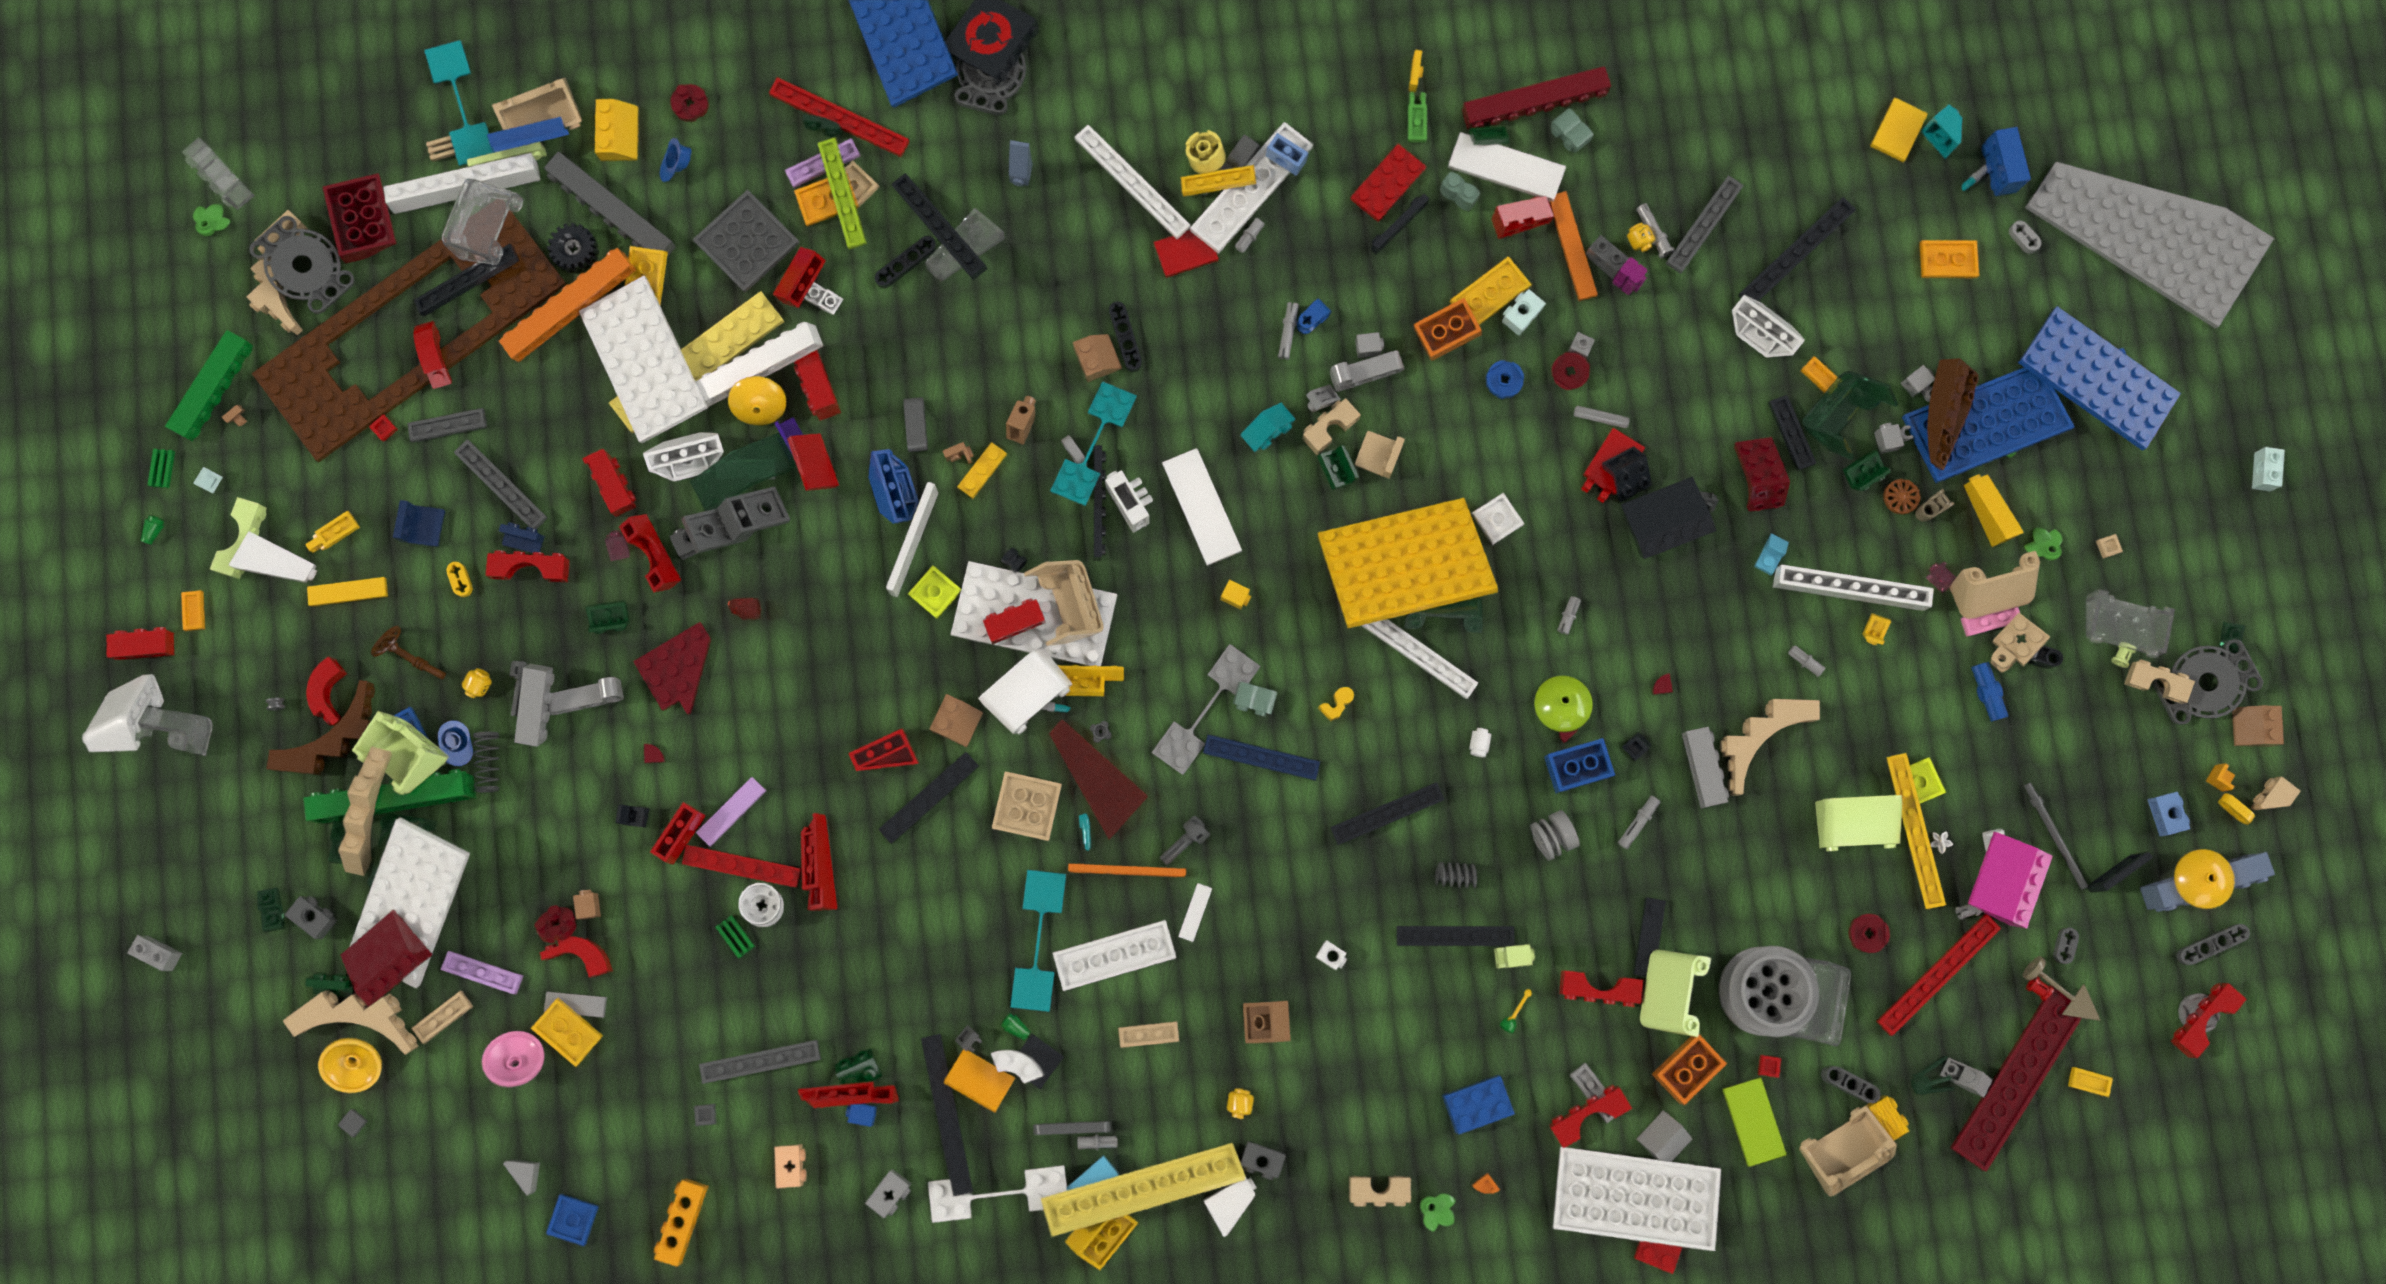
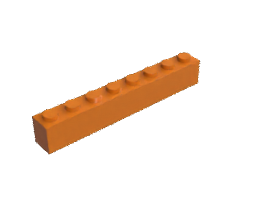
M616 248L609 251L605 258L595 262L586 273H581L572 284L564 286L558 295L549 298L544 306L535 309L531 316L521 320L513 330L507 331L499 342L512 359L520 362L579 316L580 310L598 301L637 269L620 249Z

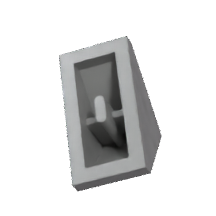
M508 1160L503 1163L526 1195L533 1194L536 1191L540 1162Z

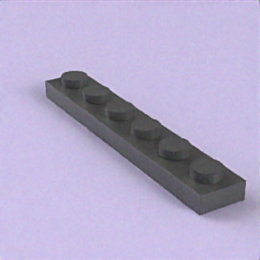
M1727 176L1666 262L1669 267L1680 274L1683 272L1744 186L1731 176Z
M468 439L454 451L530 528L537 529L548 519Z
M818 1040L702 1063L699 1064L702 1084L817 1061L821 1060Z

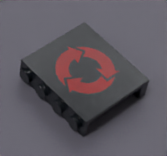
M974 0L945 43L951 58L955 56L993 77L996 85L999 86L1007 78L1010 69L1017 64L1021 53L1026 51L1028 43L1037 35L1039 26L1034 17L1002 0Z

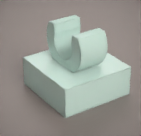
M203 467L193 484L214 493L223 477Z

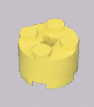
M1208 130V133H1194L1186 142V155L1190 166L1195 172L1200 174L1215 172L1226 161L1220 137Z

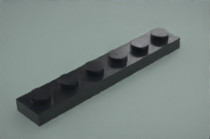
M509 243L414 299L419 314L425 317L520 261L514 246Z
M1094 445V471L1100 473L1094 487V561H1101L1102 555H1105L1106 545L1102 544V537H1105L1106 526L1102 525V518L1106 517V507H1102V500L1106 499V488H1102V481L1106 480V470H1102V463L1106 462V451H1102V445Z
M965 752L878 830L893 844L979 768V765Z
M1436 782L1334 825L1330 829L1337 845H1340L1445 799Z
M1396 926V946H1515L1514 926Z

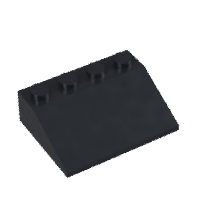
M1693 476L1620 504L1638 553L1643 559L1717 531Z

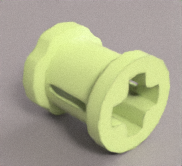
M2119 643V650L2111 661L2117 666L2128 668V662L2136 650L2131 645Z

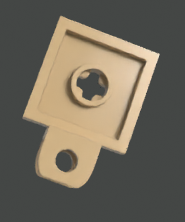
M2018 613L1993 640L1992 643L1999 648L1991 657V665L2001 673L2006 672L2016 661L2024 667L2050 639V636ZM2017 636H2025L2027 642L2017 643Z

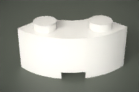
M1000 1050L991 1053L998 1072H1014L1021 1078L1023 1083L1044 1075L1036 1061L1024 1053L1015 1050Z

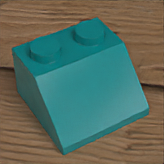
M1950 104L1935 115L1921 131L1945 159L1961 143L1962 117L1958 110Z

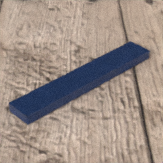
M1207 735L1203 752L1206 755L1316 781L1320 761L1212 735Z

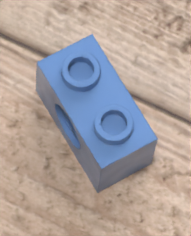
M1277 133L1267 147L1266 157L1297 176L1307 162L1308 152Z
M2178 792L2147 799L2159 836L2171 835L2190 829V820L2184 812L2183 800ZM2169 809L2173 813L2172 818L2168 814Z

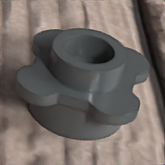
M1106 721L1090 726V731L1094 735V742L1099 743L1103 739L1111 738V732L1108 731V723Z

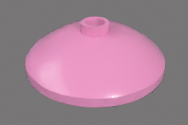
M521 1031L508 1032L498 1036L487 1046L482 1057V1067L487 1078L493 1083L503 1087L519 1086L529 1082L539 1073L544 1063V1050L540 1041L535 1036Z

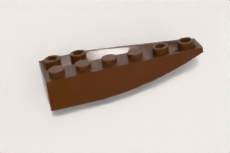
M1960 358L1939 360L1930 397L1927 426L1930 462L1939 470H1944L1970 411L1972 401L1974 400L1976 384L1979 380V374Z

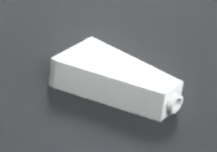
M248 531L229 563V566L234 569L307 583L308 580L312 581L317 573V570H315L316 566L311 562Z

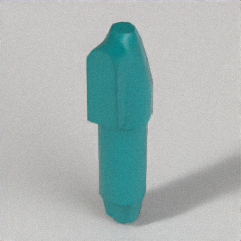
M1083 814L1079 815V823L1083 834V844H1085V849L1088 851L1091 847L1090 821L1088 815Z

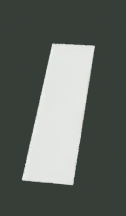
M1197 884L1178 937L1194 941L1212 888Z

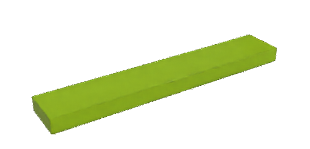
M832 138L819 142L818 147L847 247L850 250L866 245L867 242L837 139Z

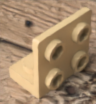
M1367 431L1355 466L1390 479L1405 439L1397 437V440L1394 441Z

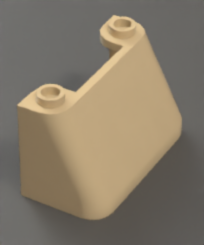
M565 78L492 105L503 130L557 117L562 118L564 128L569 127L571 130L579 127V122L582 121Z
M2036 551L2023 554L2019 560L2020 566L2014 568L2012 572L1986 579L1984 572L1976 567L1962 570L1949 587L1960 614L1964 618L1974 619L2029 604L2035 597L2040 560Z
M1867 1106L1854 1109L1850 1113L1849 1122L1820 1140L1808 1138L1801 1143L1800 1151L1829 1197L1841 1192L1895 1156L1897 1144Z

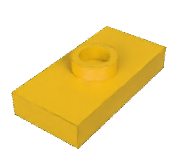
M1416 50L1413 55L1409 92L1416 93L1418 79L1422 78L1423 67L1420 66L1421 50Z

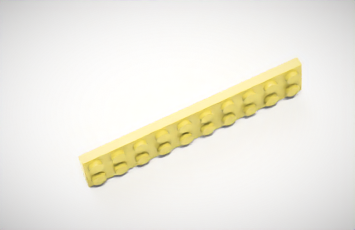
M761 291L681 349L695 381L701 379L702 375L716 371L719 366L728 364L781 325L784 320ZM617 396L609 404L633 434L634 430Z
M1233 1143L1047 1196L1041 1198V1203L1051 1236L1053 1237L1245 1180V1174Z

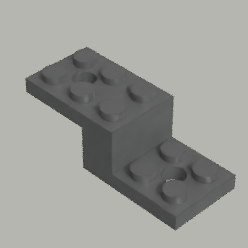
M771 487L726 498L718 508L684 516L681 521L696 554L747 541L755 531L786 524L790 521V518L776 487ZM761 505L766 506L769 512L763 511ZM703 527L708 528L711 534H706L703 531Z

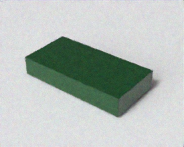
M1506 127L1470 128L1469 131L1473 145L1509 144L1510 141Z

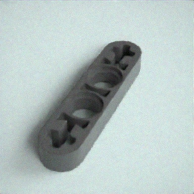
M2244 924L2231 925L2181 948L2177 952V960L2183 965L2196 964L2246 941L2250 936L2249 928ZM2238 930H2242L2240 936L2232 937L2230 935L2237 933ZM2220 935L2226 938L2224 946L2219 945L2217 941ZM2203 943L2209 946L2207 954L2201 952L2200 946ZM2195 952L2197 954L2190 956L2187 960L2184 958L2186 953Z
M1110 1121L1033 1124V1135L1111 1131Z

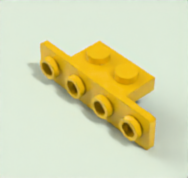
M1058 665L1073 684L1069 687L1070 691L1066 696H1104L1105 681H1124V667Z

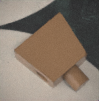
M1026 396L1023 402L1020 400L1016 402L1006 423L1007 439L1024 445L1035 419L1034 404L1036 400L1033 397Z

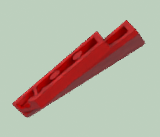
M813 813L812 822L801 831L802 890L809 891V911L836 910L837 901L826 816Z
M873 1082L798 1089L801 1100H805L813 1108L863 1103L891 1104L899 1101L894 1085L875 1087Z

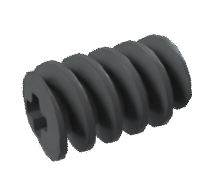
M1439 862L1435 873V884L1437 886L1438 882L1441 881L1442 886L1445 887L1446 882L1449 881L1450 887H1453L1454 882H1457L1458 888H1460L1462 882H1464L1466 888L1472 883L1475 889L1477 885L1475 865L1470 864L1467 867V864L1463 863L1460 867L1459 863H1454L1452 868L1450 862H1447L1445 867L1443 862Z

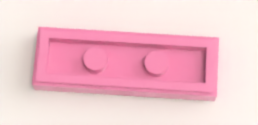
M2016 607L1974 619L1961 618L1966 637L2005 627L2020 611Z

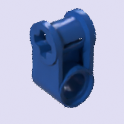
M1319 298L1316 299L1300 315L1297 323L1298 331L1302 334H1309L1320 323L1324 322L1332 311Z

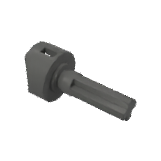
M512 661L509 676L517 679L511 716H518L523 667L528 665L526 662Z
M1191 817L1183 825L1186 833L1160 856V859L1166 865L1173 861L1193 840L1202 844L1210 836V833L1204 828V823L1198 817Z

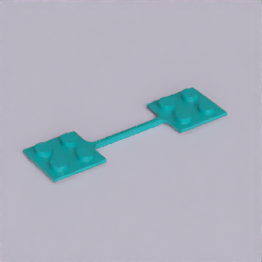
M461 40L424 50L434 84L447 80L452 82L462 114L464 127L449 132L458 165L468 164L467 159L491 154L492 151L487 139L489 131L486 122L476 125L468 124L456 86V79L458 77L471 74Z
M1105 382L1101 383L1088 414L1100 418L1102 424L1083 463L1077 464L1065 459L1050 492L1086 506L1100 476V473L1086 466L1094 445L1106 423H1113L1123 427L1137 395Z
M1027 870L1023 909L1038 911L1040 919L1034 966L1031 969L1015 968L1011 999L1012 1008L1050 1012L1054 972L1039 970L1037 961L1043 915L1046 912L1062 913L1066 874Z

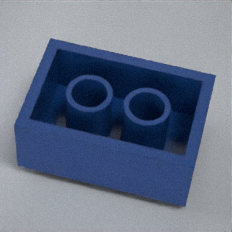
M2018 128L1996 130L1982 144V154L1986 159L1987 173L1990 174L1991 178L1990 186L1995 196L2017 193L2031 179Z
M1603 738L1544 756L1555 793L1615 776Z
M1499 1075L1442 1095L1455 1133L1462 1134L1514 1115L1502 1078Z

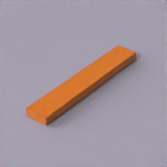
M1566 191L1557 193L1554 202L1549 200L1548 202L1554 215L1553 219L1578 300L1596 297L1598 295L1567 193Z
M1069 864L1068 866L1070 873L1186 877V869L1088 864Z

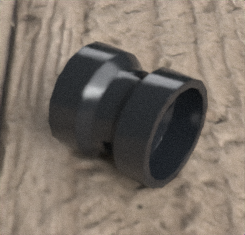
M1014 547L1008 550L1001 559L1003 564L1011 566V571L1015 574L1028 561L1026 557L1020 556L1018 550Z

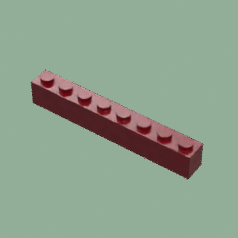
M1604 66L1467 101L1463 104L1462 113L1468 130L1470 128L1484 127L1489 124L1497 125L1504 120L1513 121L1520 116L1535 115L1539 111L1544 110V112H1548L1555 107H1567L1574 102L1579 101V103H1583L1590 98L1605 97L1611 88V84Z

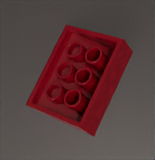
M379 173L322 187L338 254L346 264L366 259L397 244Z
M393 909L340 956L355 993L370 1007L433 954Z

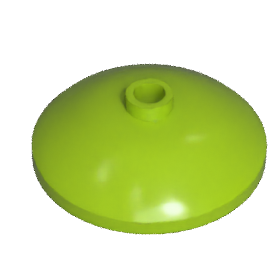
M1556 676L1546 680L1539 687L1534 700L1535 712L1539 720L1546 727L1557 732H1571L1582 727L1589 719L1593 706L1592 697L1587 687L1579 680L1570 676ZM1562 698H1567L1569 702L1563 703Z

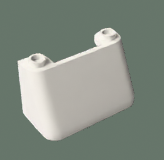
M1035 649L979 697V700L1012 734L1017 733L1019 735L1027 729V721L1054 697L1059 695L1061 697L1065 696L1070 691L1069 687L1073 684L1044 649Z
M142 675L110 691L105 696L103 703L83 734V742L86 744L89 752L131 751L139 748L140 742L135 739L136 733L141 731L138 724L139 719L147 706L161 707L164 702L154 675Z

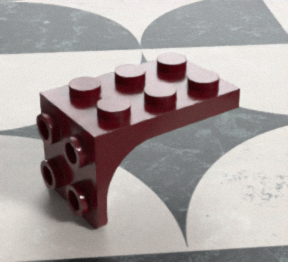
M1768 437L1735 442L1734 449L1748 484V511H1760L1784 506L1790 480L1773 438Z

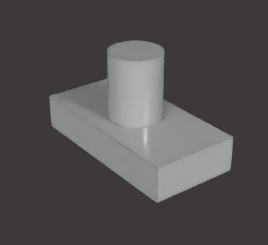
M1330 384L1311 390L1306 395L1310 400L1308 408L1312 412L1331 406L1338 400H1341Z

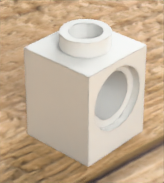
M1327 940L1315 956V958L1334 970H1337L1338 967L1341 969L1347 960L1345 958L1346 952ZM1329 951L1337 953L1338 958L1335 962L1328 960L1327 954Z

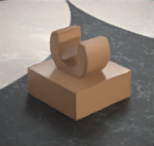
M235 405L222 416L227 423L234 421L238 426H242L247 422L241 415L245 411L241 405Z

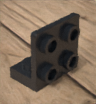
M1634 446L1602 463L1603 469L1614 478L1617 497L1620 502L1652 486L1647 457Z

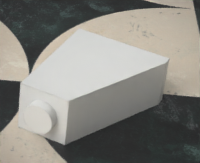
M1245 1176V1180L1227 1185L1204 1199L1223 1237L1228 1235L1256 1195L1254 1192L1256 1186L1251 1178L1247 1179Z

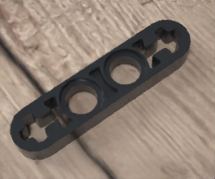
M931 236L922 237L875 274L877 286L883 289L890 287L936 251L935 240ZM924 243H931V248L925 247ZM918 247H920V250H922L923 255H921L920 251L917 249ZM912 252L918 254V258L915 261L908 259V255ZM895 264H902L903 270L895 272L893 270ZM889 269H890L892 275H894V277H891V274L889 275V272H888ZM880 277H886L887 282L881 281Z
M1113 302L1109 307V314L1125 367L1130 372H1137L1142 366V360L1126 307L1122 302ZM1115 307H1118L1119 310H1121V311H1120L1121 319H1119V320H1118L1117 313L1114 312V311H1115ZM1120 324L1128 326V330L1124 333L1119 332L1117 328ZM1131 341L1134 346L1132 349L1126 350L1123 348V343ZM1133 354L1134 361H1138L1135 367L1129 364L1131 363L1129 356Z

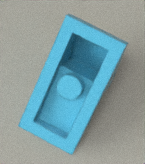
M1771 533L1754 567L1772 575L1780 559L1786 554L1788 542Z

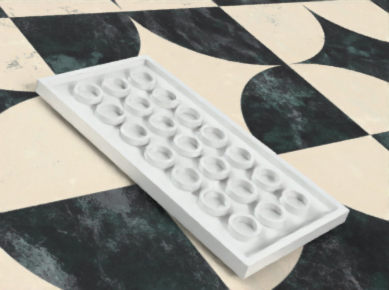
M642 276L579 311L640 443L648 441L708 408L647 277Z
M968 561L951 636L992 645L983 623L986 616L992 613L1000 614L1004 612L1005 608L1012 605L1015 607L1020 606L1022 601L1032 598L1033 600L1037 599L1046 623L993 645L1030 653L1035 649H1044L1053 659L1085 666H1101L1117 594L1092 589L1103 621L1104 628L1102 632L1067 644L1046 646L1045 642L1056 638V628L1063 624L1052 589H1044L1039 584L1038 576L1025 577L1024 573L1016 572L1015 574L1011 570Z
M398 818L395 821L350 946L394 909L428 950L433 953L470 853L402 818ZM430 958L402 982L418 988L421 985Z
M1560 1147L1553 1229L1715 1251L1721 1169L1572 1148L1563 1149V1147Z

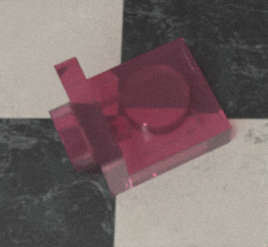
M620 530L609 532V535L605 538V543L610 561L629 558L631 555L623 533Z
M1945 561L1940 564L1937 562L1933 564L1928 570L1930 573L1926 576L1942 593L1956 579L1945 567L1947 564Z

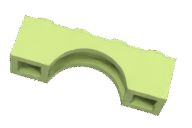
M237 497L231 516L239 525L238 539L230 548L216 552L210 567L211 570L240 579L245 571L234 569L229 566V563L248 531L257 536L259 535V527L266 517V507Z
M1530 944L1494 949L1496 968L1533 965L1532 961L1535 960L1534 949L1530 948Z

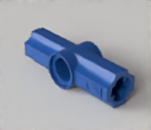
M1989 662L1971 667L1978 685L1977 695L1980 701L1985 704L1990 721L2008 717L2002 699L2003 689L2001 684L1995 680Z

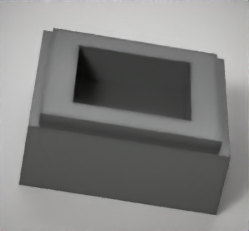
M715 1104L694 1106L695 1126L717 1124Z
M350 1109L338 1126L351 1137H356L368 1120L354 1109Z

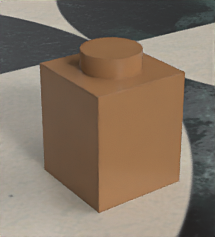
M591 890L579 891V895L573 896L576 919L584 920L601 917L598 893H592Z

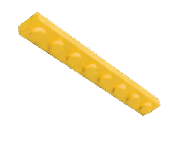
M1907 753L1886 757L1895 794L1902 795V821L1925 909L1944 906L1946 903Z

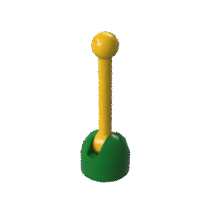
M1530 989L1524 991V997L1513 1015L1505 1017L1499 1024L1508 1033L1513 1034L1517 1026L1515 1018L1526 999L1532 995Z

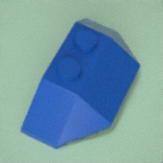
M890 449L872 451L869 480L879 513L893 524L911 521L919 501L908 467L898 457L893 455Z

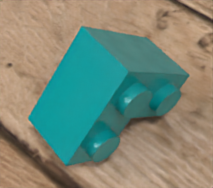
M1281 402L1262 411L1242 432L1241 436L1254 452L1260 449L1265 450L1272 444L1270 441L1273 438H1277L1282 433H1287L1292 428L1291 424L1296 419Z

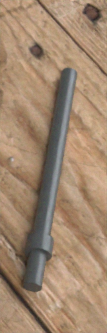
M2031 782L2025 784L2024 787L2031 798L2029 801L2033 807H2036L2081 889L2087 888L2088 884L2045 809L2041 795L2038 796Z

